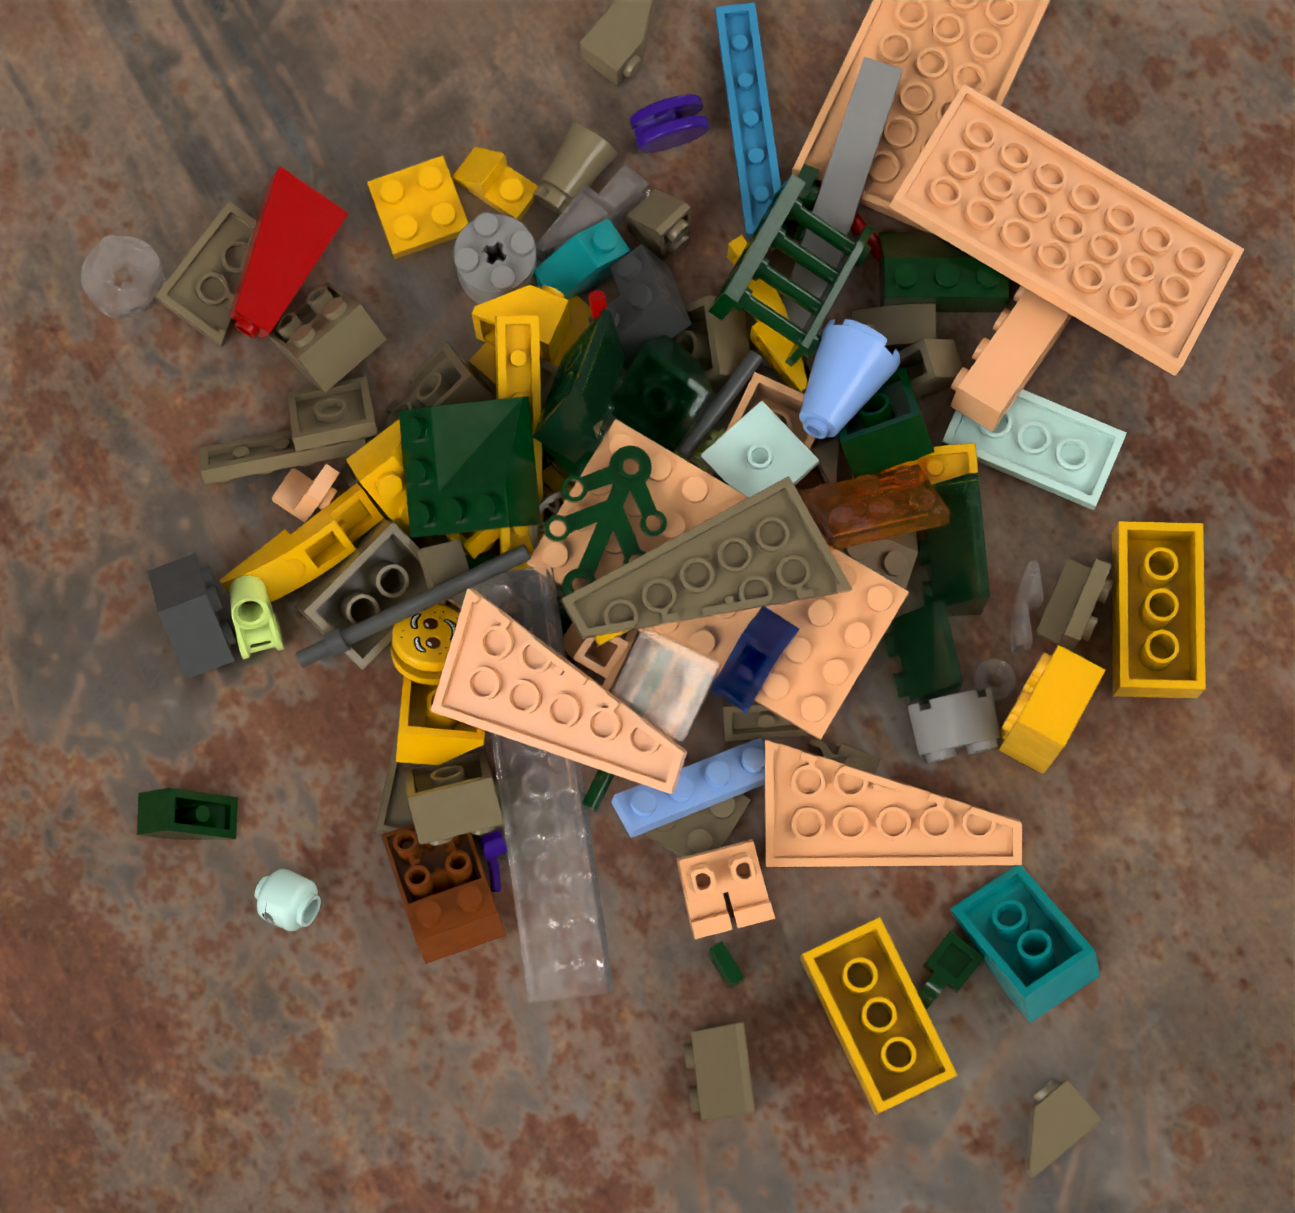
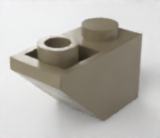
M655 189L627 215V230L662 261L670 254L675 257L690 242L691 207L684 201Z

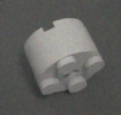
M487 212L479 214L461 230L454 246V262L459 282L465 293L472 300L482 304L525 286H534L536 281L533 278L535 268L538 267L535 242L532 234L521 222L507 215ZM497 257L503 258V261L496 260L494 264H489V260L491 259L495 260Z
M991 688L981 690L979 692L980 698L978 697L977 690L931 699L929 700L930 703L922 705V711H920L919 703L908 706L918 755L925 756L927 764L951 759V757L957 756L955 749L966 747L967 753L970 755L998 747L997 739L1002 738Z

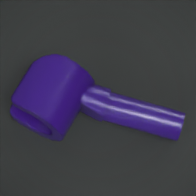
M500 830L483 836L480 840V845L489 867L492 892L502 890L497 857L509 853Z

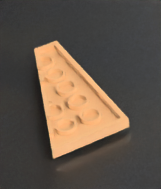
M467 589L431 712L669 794L675 793L687 750L475 589Z
M765 738L766 867L1022 865V822L1020 820Z

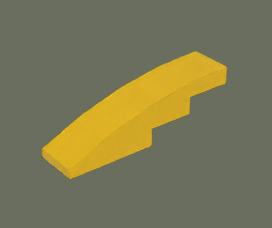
M742 234L728 243L727 258L733 266L747 244ZM751 279L747 286L753 290L751 295L790 320L778 292L761 279L757 281ZM754 317L757 323L751 327L750 340L786 386L805 394L808 382L802 356L792 367L785 363L794 343Z

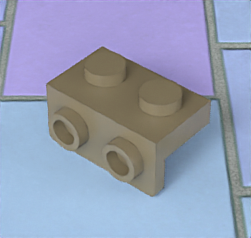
M1096 559L1091 568L1073 560H1067L1036 630L1037 636L1074 651L1081 639L1089 641L1098 620L1097 617L1091 615L1097 601L1105 603L1114 580L1107 578L1112 565Z

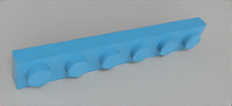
M755 2L715 7L746 240L750 239L776 192L781 188ZM785 224L783 228L787 231V225Z

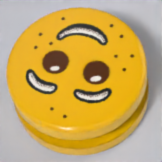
M436 604L394 624L391 657L397 670L414 682L427 685L439 684L460 613L448 606Z

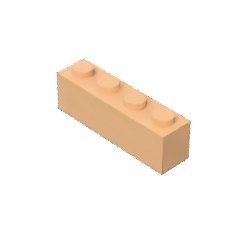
M1023 286L1019 287L1013 298L1017 302L1011 311L1005 308L997 318L993 326V330L997 332L992 339L989 340L984 337L977 346L972 356V359L975 360L970 370L963 367L951 385V389L956 392L950 407L991 432L995 430L1073 318L1069 313Z

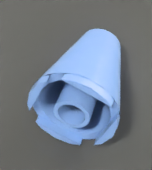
M835 319L829 320L821 333V342L816 351L799 414V419L803 423V429L809 435L818 439L835 437L894 374L900 364L898 351L895 349L893 354H891L885 347L888 339L869 326L854 320L845 319L842 325H834Z

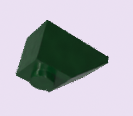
M175 788L138 793L137 835L171 840H234L237 834L238 797Z

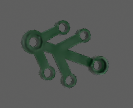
M636 446L621 447L611 456L608 467L583 477L570 476L562 483L561 494L566 501L571 503L581 501L589 491L613 484L607 500L565 517L554 515L544 525L546 537L553 542H561L570 533L597 523L578 568L568 572L562 580L561 589L565 597L575 592L572 587L575 578L582 577L588 584L596 580L594 573L612 531L615 533L624 556L623 565L629 563L632 555L642 556L646 553L640 550L623 508L629 491L642 516L640 519L641 531L649 537H656L666 529V517L656 509L646 485V481L651 474L652 464L648 454L641 448ZM632 459L638 464L636 474L629 475L623 470V462L625 460ZM575 481L581 485L582 493L580 496L572 497L567 493L566 486L569 482ZM648 516L659 518L661 526L658 531H650L646 527ZM553 521H560L564 524L565 533L562 536L557 537L551 534L549 526Z

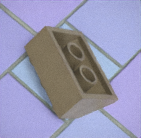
M381 520L355 546L357 550L338 563L295 606L323 636L338 627L344 630L428 590L417 553L420 548L393 521ZM394 625L350 645L351 650L343 654L363 670L392 641Z

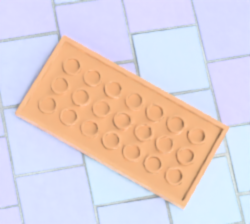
M873 0L798 156L792 174L798 177L804 164L819 169L816 185L821 187L864 57L902 68L903 73L859 204L924 232L932 233L889 208V205L963 84L997 104L1003 105L1051 0Z
M965 84L961 86L889 205V208L1174 376L1177 375L1184 365L1244 251L1242 247Z
M617 419L610 426L580 477L608 467L614 452L624 446H636L648 454L652 470L646 485L656 509L666 517V529L656 537H649L641 531L640 519L642 516L630 491L623 505L639 548L646 553L749 498ZM627 459L623 462V470L629 475L636 474L638 464L632 459ZM576 482L569 493L572 497H578L582 493V487L578 482ZM613 484L587 492L586 496L579 502L571 503L565 500L557 515L565 517L607 500ZM648 516L646 527L650 531H658L661 526L659 518ZM553 521L550 524L549 529L552 535L559 537L565 533V526L562 522ZM597 523L570 533L561 542H553L544 534L527 565L561 585L565 575L571 570L578 568ZM614 531L611 533L594 573L596 580L623 566L624 556ZM827 544L852 587L850 592L635 630L821 740L909 592ZM632 555L629 559V562L640 556ZM582 577L575 578L572 583L574 591L588 585L587 581Z

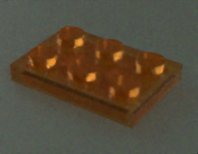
M919 464L901 466L895 470L872 475H861L850 480L832 484L825 483L814 488L800 490V496L831 551L949 524L950 510Z

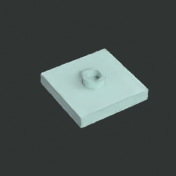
M760 401L700 455V460L720 481L747 497L759 493L788 476L795 486L819 464V459L763 401Z

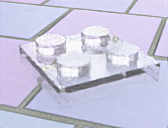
M642 628L612 694L664 734L686 743L722 664L647 628Z

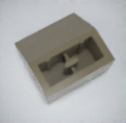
M330 282L312 290L306 297V301L293 312L283 315L268 335L302 374L324 393L387 340L362 305Z

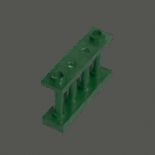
M794 174L776 192L708 311L720 320H723L733 308L738 312L743 309L793 342L794 346L785 360V363L791 367L802 355L809 358L821 342V336L817 333L854 266L858 268L869 254L871 247L866 243L874 228L867 224L854 239H851L802 206L803 201L798 196L806 183ZM785 219L789 222L792 219L844 253L837 268H834L786 236L787 231L781 227ZM768 249L771 251L779 250L828 283L820 299L768 265L770 260L764 257ZM751 279L754 281L761 279L810 312L811 315L804 328H800L752 296L753 290L747 287Z

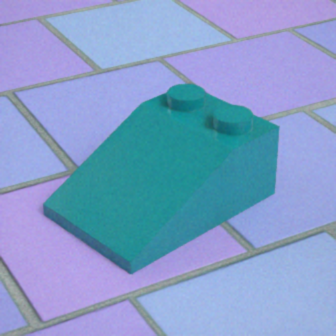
M1015 865L950 908L951 914L976 951L984 957L983 961L997 982L1030 1023L1100 976L1094 948L1022 865Z

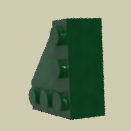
M529 397L449 404L399 411L411 538L541 525Z

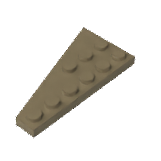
M788 476L562 598L561 602L580 637L584 639L850 592L852 587Z

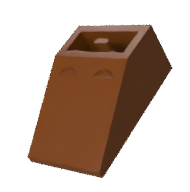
M414 824L382 834L413 935L425 964L506 936L471 832L454 836L451 841L441 845H431L429 843L419 845L418 837L413 832L416 831Z

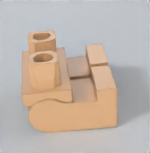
M753 839L677 858L688 918L695 939L733 930L723 895L726 892L737 928L775 919Z

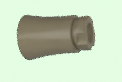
M572 122L554 159L541 177V184L536 188L533 196L552 212L566 217L573 205L576 206L600 173L618 156L617 151L592 130Z

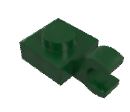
M804 164L798 178L806 184L798 198L803 201L802 206L813 211L820 188L815 186L819 169ZM785 219L781 227L783 228L785 224L789 223L797 226L795 239L800 241L805 236L807 228L793 219L790 222Z
M952 931L946 935L923 965L925 969L932 973V976L918 992L925 1009L931 1006L946 985L957 993L984 959L980 953Z

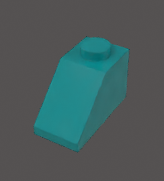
M608 218L574 235L535 268L533 278L540 288L543 285L553 287L561 291L565 295L564 298L568 300L614 277L610 266L629 254L631 250Z

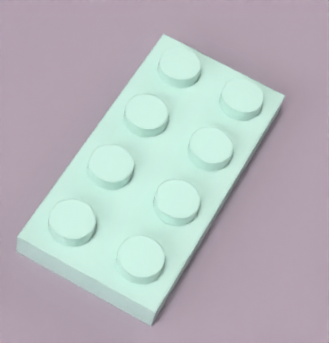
M1022 389L993 432L955 410L941 446L975 443L977 462L1094 510L1127 433Z

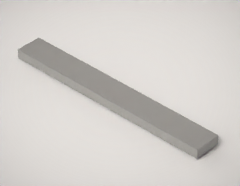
M867 57L863 59L813 209L814 214L847 236L849 235L903 73L902 68ZM808 229L806 230L801 246L834 268H837L842 252ZM797 262L795 263L790 279L820 299L828 283ZM784 296L783 304L790 321L803 329L811 313ZM764 358L762 366L773 369Z

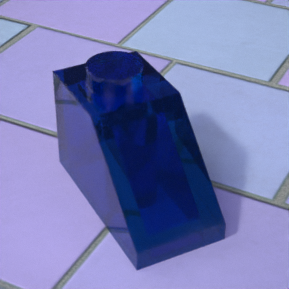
M763 605L742 632L710 690L747 713L783 659L800 629Z

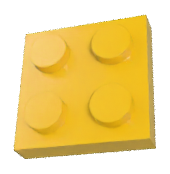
M443 155L367 182L394 259L455 239L468 224Z

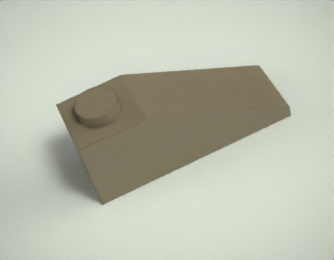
M616 0L579 42L580 58L616 86H619L625 77L629 79L634 77L644 62L643 55L656 0Z

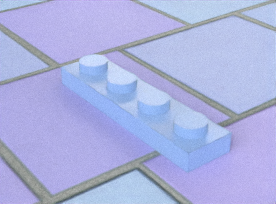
M760 737L682 768L675 793L669 794L640 784L615 794L611 803L629 836L633 838L765 785V744Z

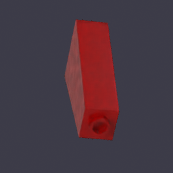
M281 166L268 182L229 313V317L236 321L234 326L241 333L252 339H255L256 336L264 339L271 333L349 214Z

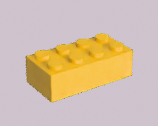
M1119 521L1112 532V580H1114L1112 585L1113 697L1197 699L1206 689L1203 523Z
M1060 645L1057 646L1052 656L1044 652L1000 729L1004 741L999 751L1044 774L1065 747L1105 669Z
M880 917L801 955L800 961L875 1116L957 1076L949 1056Z

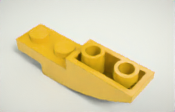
M356 483L292 534L284 529L219 581L229 593L231 583L237 578L247 575L258 577L266 586L270 602L275 601L319 577L357 549L352 543L384 518L364 490ZM246 601L244 604H252L255 601Z

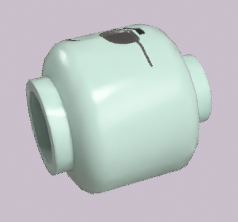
M281 868L274 871L270 876H264L255 889L257 912L260 917L284 930L296 931L301 927L309 926L319 912L321 899L318 896V889L315 883L289 869Z

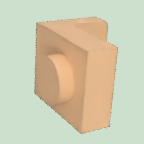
M325 464L316 478L312 480L297 469L292 468L272 496V501L305 523L317 507L321 510L324 509L334 498L337 490L331 486L340 472Z

